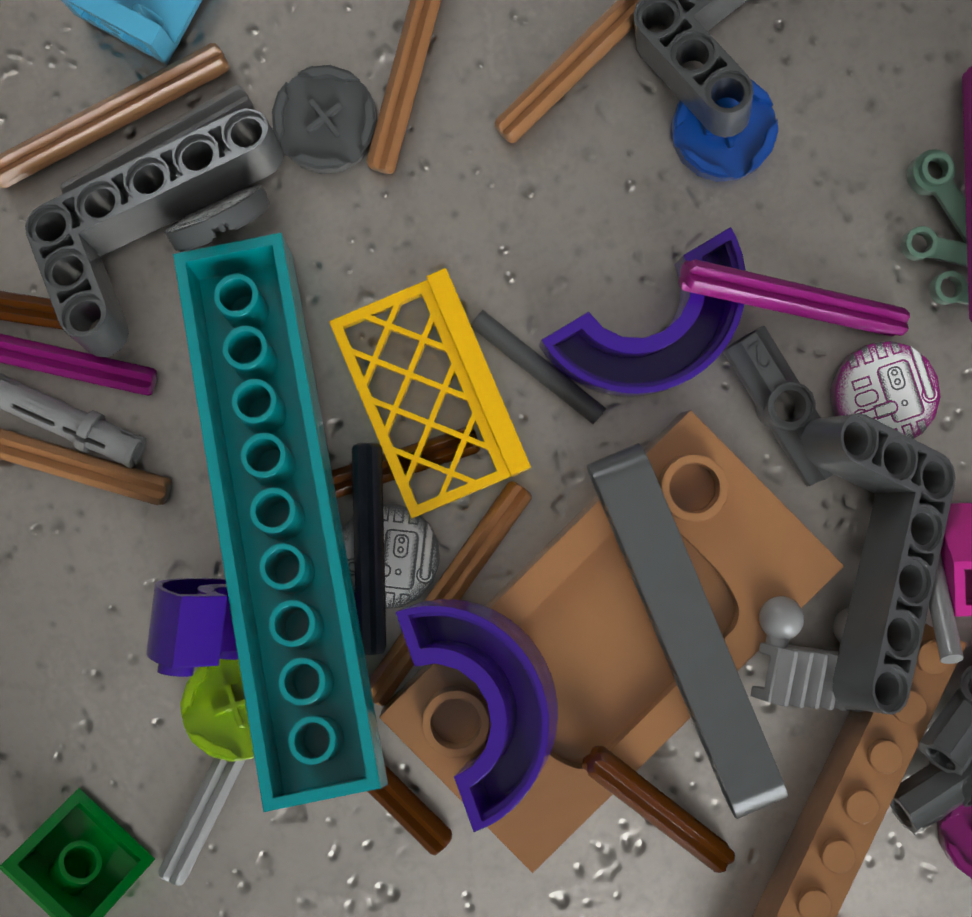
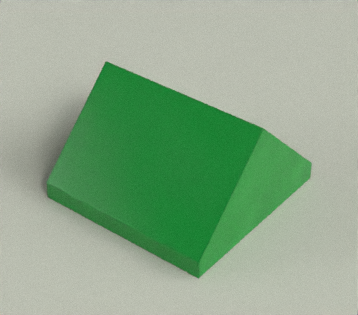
M78 788L0 865V870L50 917H104L153 863L155 858Z

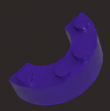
M731 227L684 254L674 264L678 277L681 275V265L685 261L695 259L746 271L738 239ZM681 289L680 305L672 322L662 332L645 338L622 337L603 328L591 313L587 312L540 341L539 347L557 369L588 389L614 396H645L680 385L711 365L732 339L739 325L744 304L691 293Z
M176 578L161 580L155 583L146 655L149 659L158 663V673L167 676L188 677L193 675L194 667L219 666L220 659H238L226 579Z
M455 599L425 601L396 612L414 666L440 664L458 669L477 684L488 703L491 728L486 748L480 755L469 760L454 776L473 832H476L497 822L512 811L531 789L546 764L557 731L558 702L555 685L547 663L537 646L518 625L504 615L469 601Z

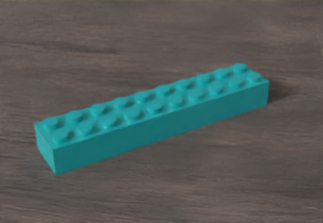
M282 233L175 253L173 258L263 812L381 789L388 785L293 255Z

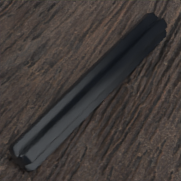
M369 442L357 443L352 447L355 604L364 654L368 656L383 654L386 649L382 447L378 443Z

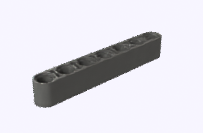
M637 443L588 464L587 470L732 814L736 819H739L788 798L784 781L644 449Z

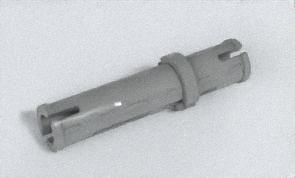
M0 373V410L9 412L18 418L74 442V448L85 453L92 450L128 468H133V465L135 466L140 460L146 446L145 437L128 432L107 422L105 415L92 410L87 413Z

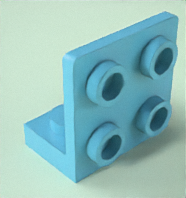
M61 0L77 17L168 65L202 0Z

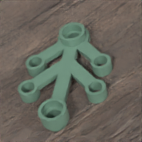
M937 149L928 150L913 159L907 169V182L917 194L923 196L934 195L965 243L937 237L931 228L919 226L904 234L900 247L903 255L913 261L929 258L968 267L966 199L953 180L956 173L954 161L944 151ZM929 162H936L940 165L942 169L940 179H935L928 173L927 167ZM914 235H920L926 240L927 247L924 253L917 252L913 248L912 238ZM947 271L932 279L929 285V293L936 303L949 305L957 302L969 305L968 283L963 275L956 271ZM944 279L951 280L955 285V293L951 298L945 296L941 291V283Z

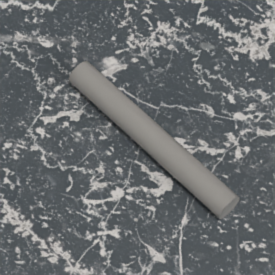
M940 552L929 609L940 662L954 664L962 661L964 657Z

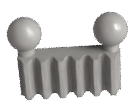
M777 596L766 601L760 610L759 622L767 636L766 641L760 643L759 653L769 655L770 662L765 687L752 686L750 696L784 707L792 705L799 708L806 706L813 709L821 707L828 710L835 708L848 711V708L838 703L832 688L839 651L788 645L789 639L795 637L803 627V611L800 605L789 597ZM849 607L841 610L833 622V632L836 639L840 642V646ZM849 709L856 712H862V710Z

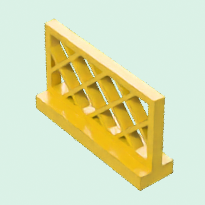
M446 268L427 275V280L329 321L411 519L531 469V465ZM423 296L430 316L422 335L395 325L394 323L401 306ZM391 310L387 321L375 317ZM363 321L384 328L373 356L353 349L345 329ZM434 324L442 343L429 338ZM391 331L419 342L408 370L380 359ZM426 345L447 353L451 365L443 384L415 374ZM357 358L369 362L365 375ZM377 366L405 377L393 405L374 398L369 389V384ZM454 374H456L463 392L449 387ZM411 380L440 391L429 419L400 408ZM446 394L464 400L469 404L472 414L464 434L435 422ZM377 406L391 411L386 424H384ZM397 415L426 425L414 455L393 446L389 434ZM475 422L484 442L470 437ZM432 428L461 440L449 469L421 458ZM467 442L488 450L497 470L476 480L455 472ZM398 455L412 460L406 474ZM418 463L447 474L439 495L420 504L417 503L410 486ZM453 477L467 483L448 491Z

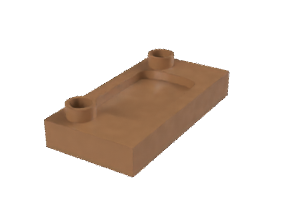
M689 410L681 412L644 448V451L659 482L738 671L759 651L760 643L766 641L767 634L762 630L759 622V613L763 604L773 597L785 596L795 600L802 608L844 565ZM598 495L485 605V607L493 609L510 619L530 637L547 663L556 690L558 702L557 731L546 764L531 789L519 804L503 818L487 827L532 873L613 795L588 776L587 771L582 766L583 758L590 754L593 747L604 746L633 770L637 771L691 718ZM440 664L424 665L383 706L379 718L462 801L454 776L469 760L480 755L486 748L491 728L488 703L477 684L458 669Z

